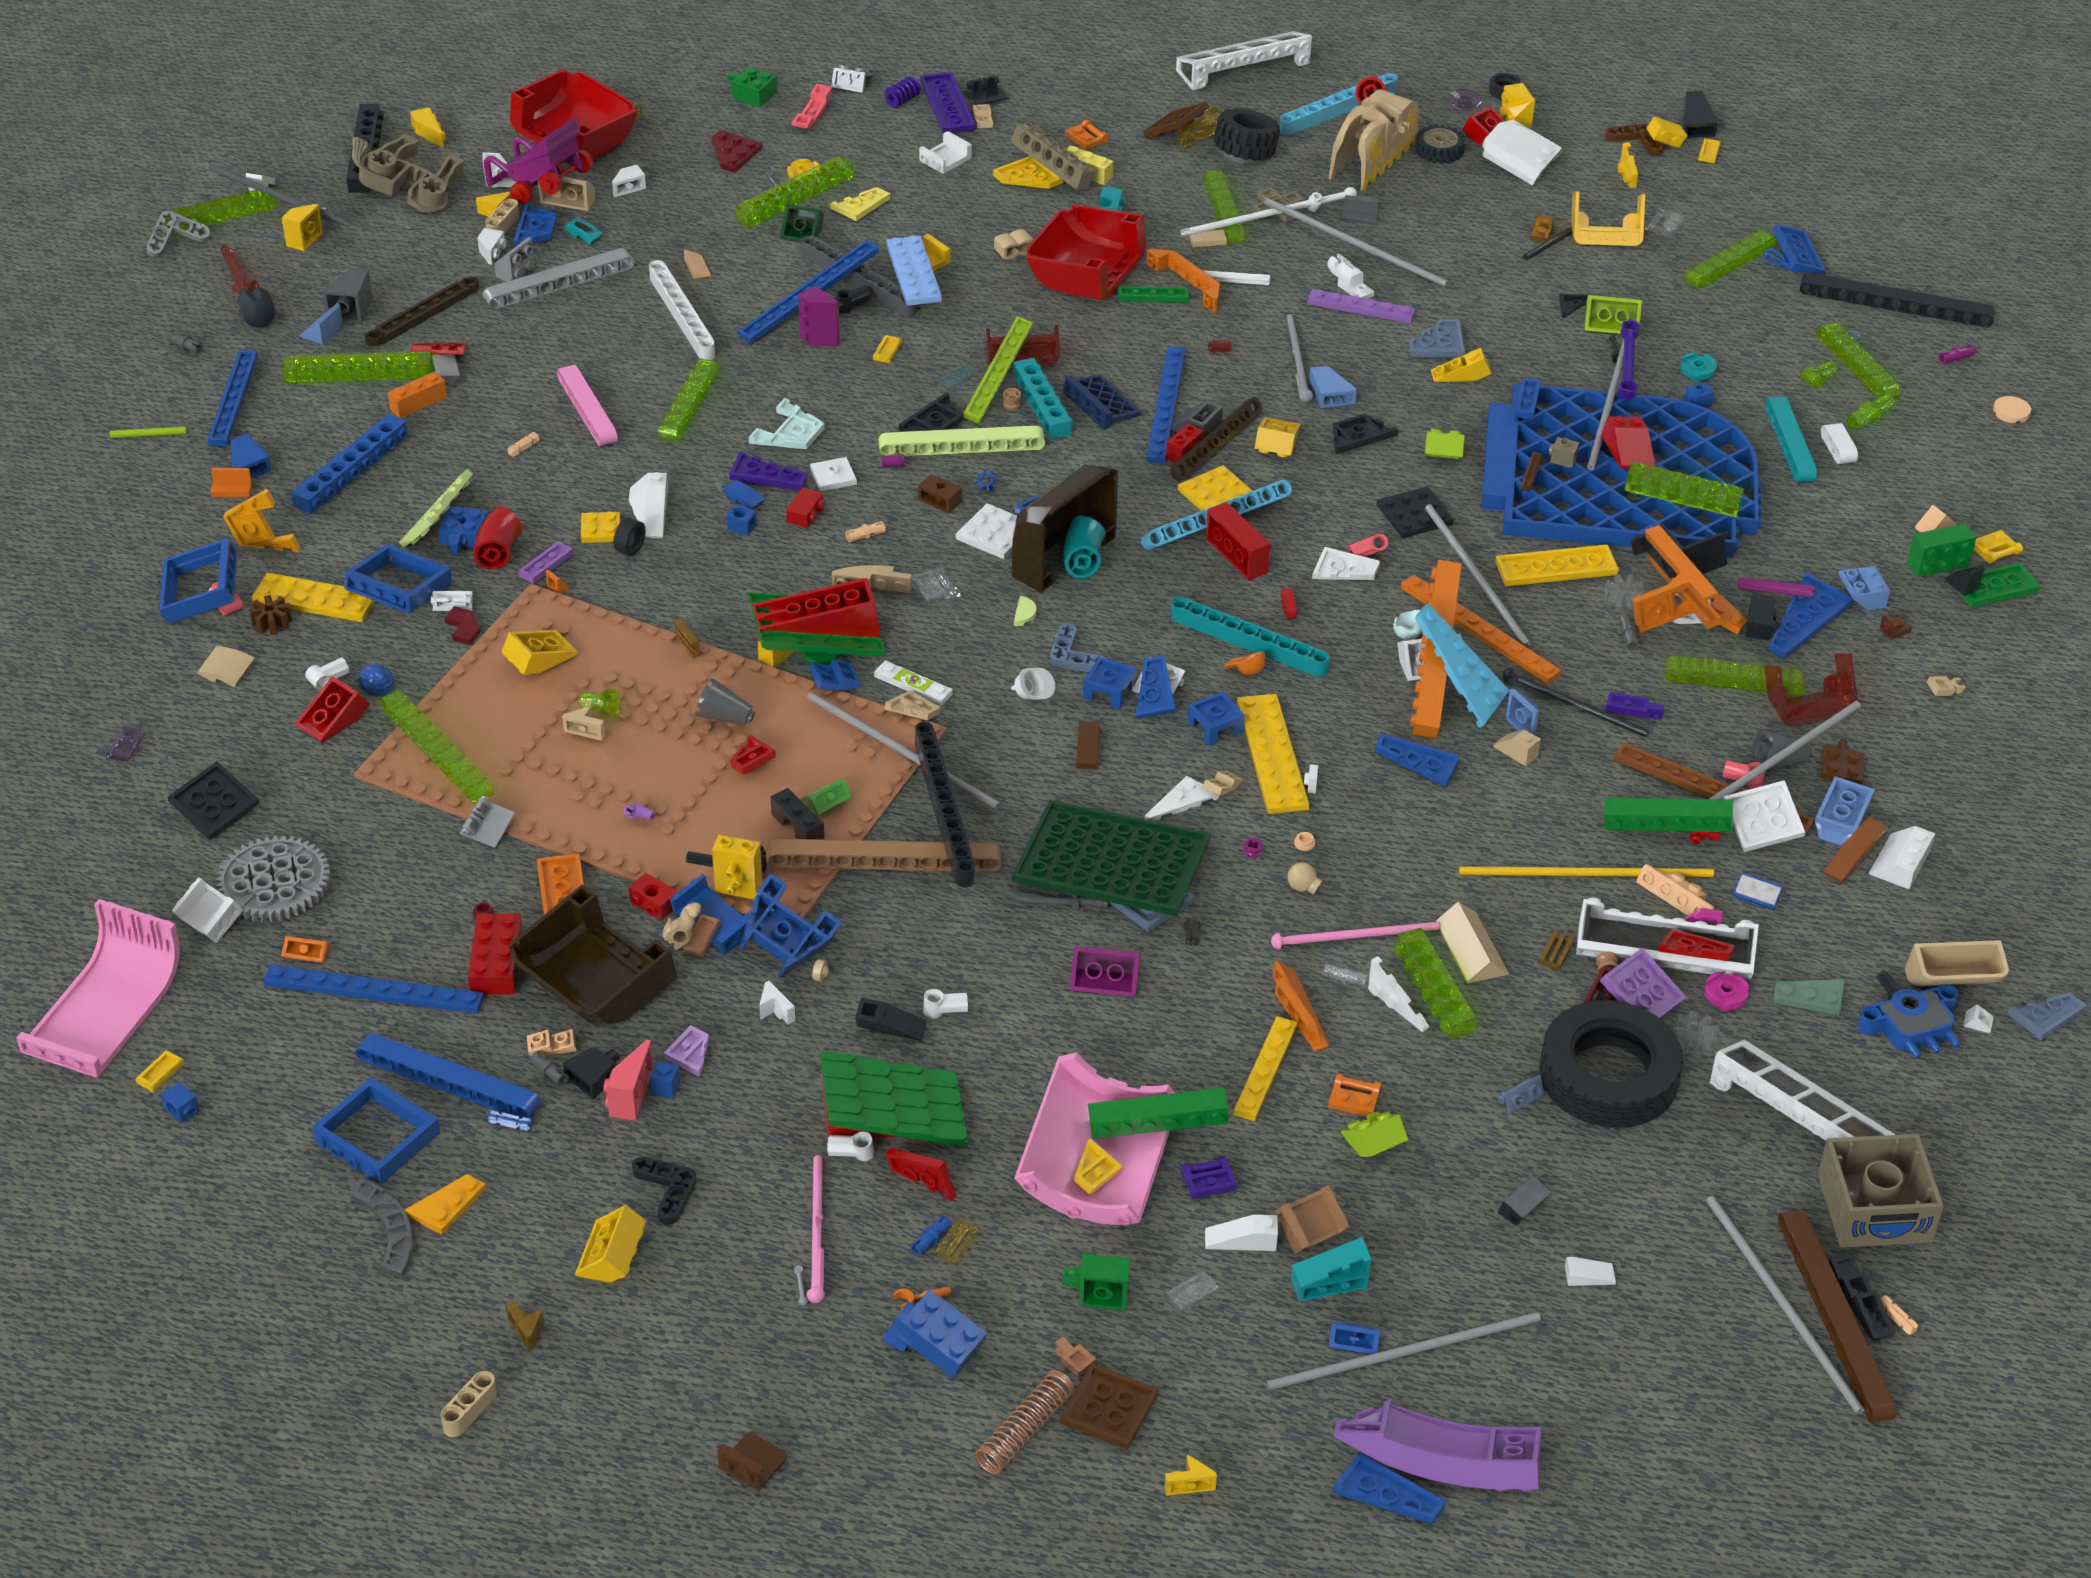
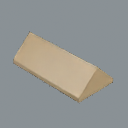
M1457 902L1436 920L1439 923V930L1467 983L1508 975L1502 959L1475 911Z

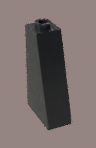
M1686 91L1683 115V131L1687 134L1686 138L1715 137L1718 123L1703 91Z

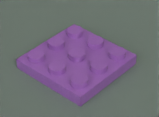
M1643 948L1639 949L1599 980L1618 1002L1641 1007L1648 1012L1650 1011L1659 1019L1686 998L1683 992Z

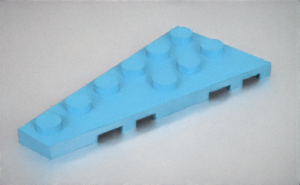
M1428 603L1423 606L1415 619L1426 638L1432 640L1436 647L1434 652L1437 657L1441 656L1445 663L1444 669L1458 693L1465 697L1468 702L1466 707L1469 712L1473 711L1478 720L1476 724L1481 728L1504 699L1509 689Z

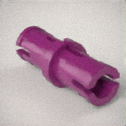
M1971 344L1960 348L1954 347L1950 351L1940 353L1938 360L1942 364L1955 360L1960 361L1964 357L1974 355L1975 349Z

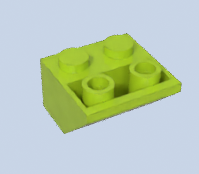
M1431 429V432L1426 434L1425 456L1462 459L1465 435H1462L1460 431L1442 433V430Z
M1379 1111L1373 1112L1366 1116V1120L1352 1121L1347 1124L1348 1128L1341 1130V1134L1360 1157L1374 1156L1408 1140L1400 1115L1390 1114L1389 1111L1381 1114Z

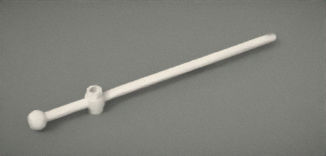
M1348 187L1344 192L1323 197L1320 193L1314 192L1306 201L1285 206L1293 210L1307 207L1308 210L1315 212L1320 208L1321 204L1345 199V195L1357 196V191L1353 187ZM1272 208L1182 229L1180 234L1181 236H1187L1283 212Z

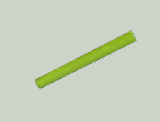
M185 426L110 431V438L186 434L187 429Z

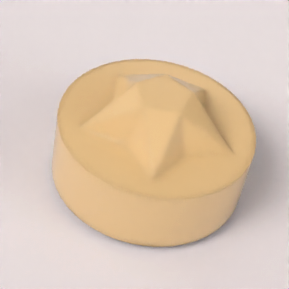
M818 959L813 967L812 978L814 981L823 982V979L829 973L827 961Z

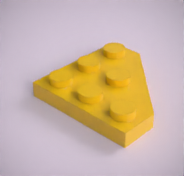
M1031 156L993 170V176L1002 184L1047 189L1063 184V180Z

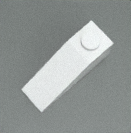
M1250 1215L1205 1228V1249L1276 1251L1278 1237L1277 1215Z

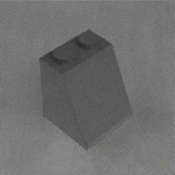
M350 268L324 288L322 292L325 311H328L338 303L341 308L343 322L362 323L373 299L369 269Z

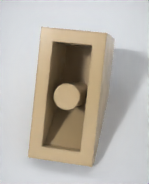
M1524 729L1506 734L1493 747L1522 765L1527 766L1538 757L1541 739Z

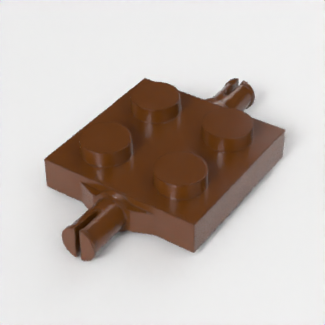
M1843 740L1838 742L1839 748L1823 745L1820 778L1833 781L1834 777H1839L1862 785L1864 753L1847 750V741L1843 743Z

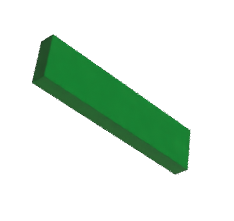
M1118 286V301L1189 303V288Z

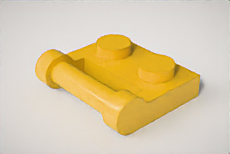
M1999 530L1977 538L1974 550L1989 564H1992L1997 559L2011 554L2017 555L2022 553L2023 547L2021 543H2015L2007 534Z

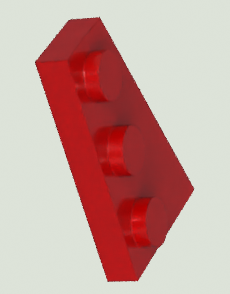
M413 343L411 345V353H416L417 356H425L427 353L464 355L468 351V343Z
M889 1148L885 1153L892 1171L913 1182H917V1180L922 1181L927 1186V1189L934 1193L936 1190L945 1193V1198L953 1201L957 1196L945 1161L894 1148Z

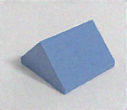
M338 303L335 304L299 336L323 345L343 326L340 305Z

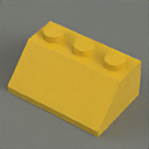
M626 1204L597 1219L575 1275L577 1277L611 1283L624 1278L630 1271L629 1265L637 1252L636 1247L638 1241L643 1236L646 1220Z

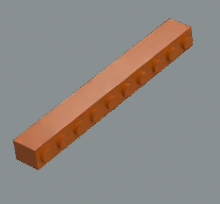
M1438 560L1436 567H1432L1430 578L1434 579V581L1429 585L1428 594L1431 595V599L1427 600V604L1429 603L1453 629L1462 564ZM1423 633L1421 643L1425 645L1424 648H1421L1419 655L1422 664L1418 665L1417 676H1420V681H1416L1414 690L1415 693H1418L1417 698L1414 697L1412 709L1415 710V714L1411 715L1410 726H1413L1412 735L1437 738L1447 672L1444 669L1445 663L1441 656L1437 657L1434 652L1436 647L1432 640L1427 639Z

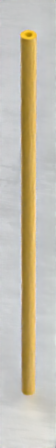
M1459 867V875L1638 877L1642 868ZM1655 868L1663 874L1676 872L1684 877H1714V869Z

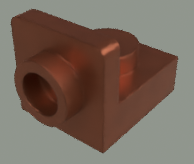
M1888 614L1882 615L1880 629L1891 640L1911 633L1912 627L1900 616L1892 619Z

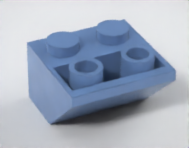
M1876 566L1841 570L1838 572L1852 598L1866 610L1886 608L1890 589Z

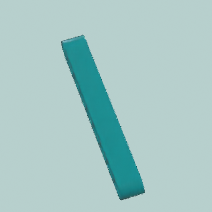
M1176 597L1171 601L1170 616L1174 622L1255 653L1263 651L1265 657L1314 676L1322 677L1328 674L1330 656L1323 650L1184 597Z

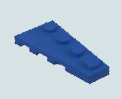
M1383 733L1375 746L1376 753L1444 787H1447L1460 759L1459 755Z

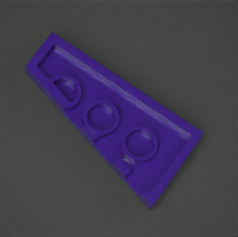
M740 451L729 473V479L801 490V487L804 488L806 484L807 473L789 467L781 468L777 466V463L771 461L766 463L761 461L759 457L753 456L751 458L746 456V453Z

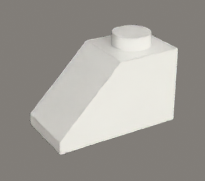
M638 165L622 168L612 181L613 196L617 197L646 189L645 174Z

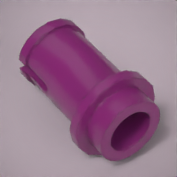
M904 454L882 455L883 468L890 466H899L901 468L902 465H905Z

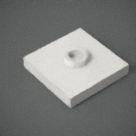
M846 457L810 464V470L820 492L857 485V479Z

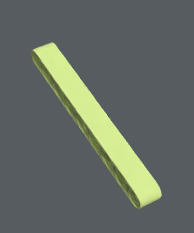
M1039 426L890 432L881 434L878 439L880 454L884 456L898 455V453L904 454V456L1040 450L1045 446L1043 429Z

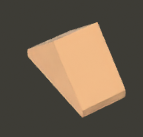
M1932 505L1915 526V529L1919 532L1954 526L1956 522Z

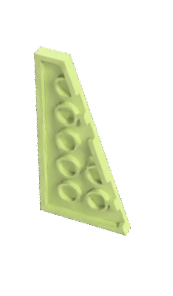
M467 469L458 476L399 543L406 547L409 543L414 545L430 530V526H433L440 519V515H443L450 508L451 500L453 501L460 494V489L463 490L470 483L469 478L473 473Z

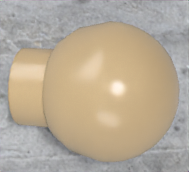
M1296 863L1288 871L1287 880L1289 885L1299 892L1308 891L1314 895L1323 882L1317 877L1315 869L1308 863Z

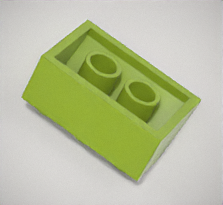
M1588 295L1584 331L1620 334L1624 321L1634 320L1640 324L1642 300Z

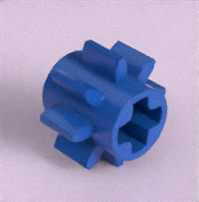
M984 468V473H977L979 480H976L975 483L981 484L980 491L986 488L990 492L992 486L997 488L994 481L999 478L992 476L994 474L993 470L987 473ZM985 476H988V478L991 479V481H989V485H986L984 482H982V480L985 479Z

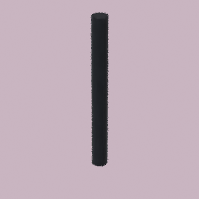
M1568 227L1523 254V259L1529 260L1572 234V228Z

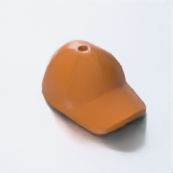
M1262 651L1234 658L1224 665V669L1237 668L1242 674L1247 676L1257 674L1265 666V653Z

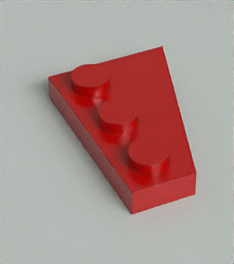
M1672 928L1660 943L1658 952L1728 961L1734 954L1735 945Z

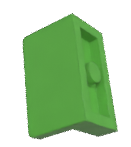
M841 778L800 799L802 802L808 800L815 815H818L853 796L844 778Z

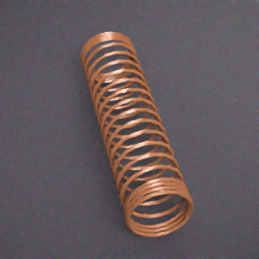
M1051 1370L1045 1377V1380H1042L1040 1385H1037L1035 1390L1031 1392V1395H1028L1026 1400L1016 1408V1411H1013L1011 1416H1008L1006 1421L1002 1423V1426L997 1428L992 1437H989L987 1442L980 1446L976 1451V1459L986 1471L992 1474H999L1005 1468V1464H1009L1010 1459H1013L1015 1454L1020 1452L1019 1448H1023L1024 1443H1028L1029 1438H1033L1034 1433L1039 1431V1427H1043L1044 1422L1049 1420L1048 1417H1052L1053 1412H1057L1058 1407H1061L1063 1402L1070 1398L1075 1389L1070 1378L1061 1371ZM1051 1376L1061 1379L1069 1388L1070 1393H1067L1062 1386L1054 1382ZM1042 1386L1046 1387L1052 1396L1042 1390ZM1037 1392H1041L1047 1401L1039 1397ZM1032 1397H1037L1042 1406L1034 1402ZM1054 1398H1056L1057 1400L1061 1401V1404H1060V1405H1057V1403H1056V1401L1054 1400ZM1027 1402H1031L1037 1411L1029 1407ZM1049 1403L1056 1406V1409L1053 1410ZM1023 1407L1027 1408L1033 1417L1024 1412ZM1044 1408L1051 1411V1415H1048ZM1018 1412L1023 1413L1028 1422L1020 1418ZM1039 1413L1046 1416L1047 1419L1043 1420ZM1013 1417L1018 1418L1023 1427L1032 1432V1435L1028 1436L1024 1428L1014 1422ZM1034 1418L1041 1421L1042 1424L1038 1425ZM1008 1423H1012L1019 1433L1027 1437V1441H1023L1022 1437L1010 1428ZM1029 1423H1031L1033 1426H1036L1037 1430L1033 1431ZM1003 1428H1007L1015 1439L1022 1442V1446H1018L1017 1442L1010 1435L1006 1434ZM998 1433L1003 1434L1007 1441L1014 1447H1017L1018 1450L1014 1452L1012 1447L999 1437ZM994 1439H998L1006 1450L1013 1453V1456L1009 1457L1002 1447L995 1444ZM989 1444H993L1001 1455L1008 1458V1461L1004 1462L1000 1455L989 1447ZM981 1451L983 1452V1455H984V1457L986 1458V1460H987L991 1465H989V1464L985 1461V1459L982 1457ZM985 1453L990 1455L996 1461L998 1466L994 1465L988 1459Z

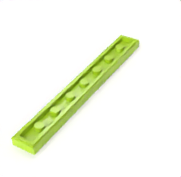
M1019 316L1016 317L964 411V418L980 424L1032 329L1033 322Z

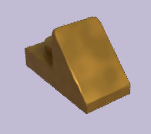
M1536 214L1530 240L1542 243L1547 241L1554 225L1553 218Z
M513 1300L505 1304L507 1319L527 1350L531 1351L534 1349L544 1326L543 1310L541 1309L527 1315L524 1308H519Z

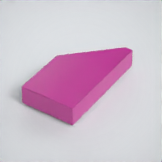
M1700 908L1683 919L1686 922L1703 921L1707 925L1716 926L1721 924L1722 911Z

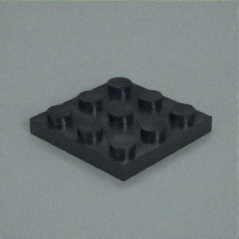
M1428 486L1377 500L1376 505L1402 539L1439 529L1425 510V507L1429 504L1433 506L1446 526H1451L1454 523V519Z
M217 761L167 797L168 802L209 840L259 804V799Z

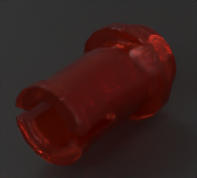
M1212 339L1208 343V350L1213 354L1215 352H1231V341H1215Z

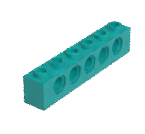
M1034 358L1013 362V376L1050 440L1071 435L1073 420L1068 416L1066 407L1062 406L1060 397L1056 396L1053 386L1049 384L1047 375L1043 374L1041 365L1037 364Z

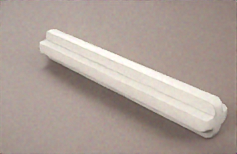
M1203 271L1217 282L1255 285L1270 284V275Z

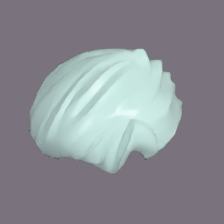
M1420 610L1401 613L1399 618L1396 617L1394 619L1393 629L1398 637L1404 640H1413L1423 633L1415 619Z

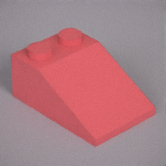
M645 1040L612 1070L609 1079L605 1080L604 1092L607 1093L605 1106L609 1109V1117L629 1120L637 1119L650 1082V1075L653 1071L651 1040Z

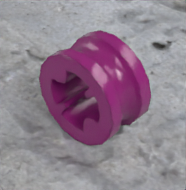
M1257 838L1247 839L1244 842V854L1250 858L1261 856L1262 841Z

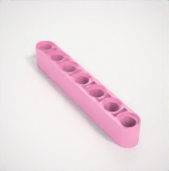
M574 364L557 369L559 382L598 446L617 442V433L613 424L577 366Z

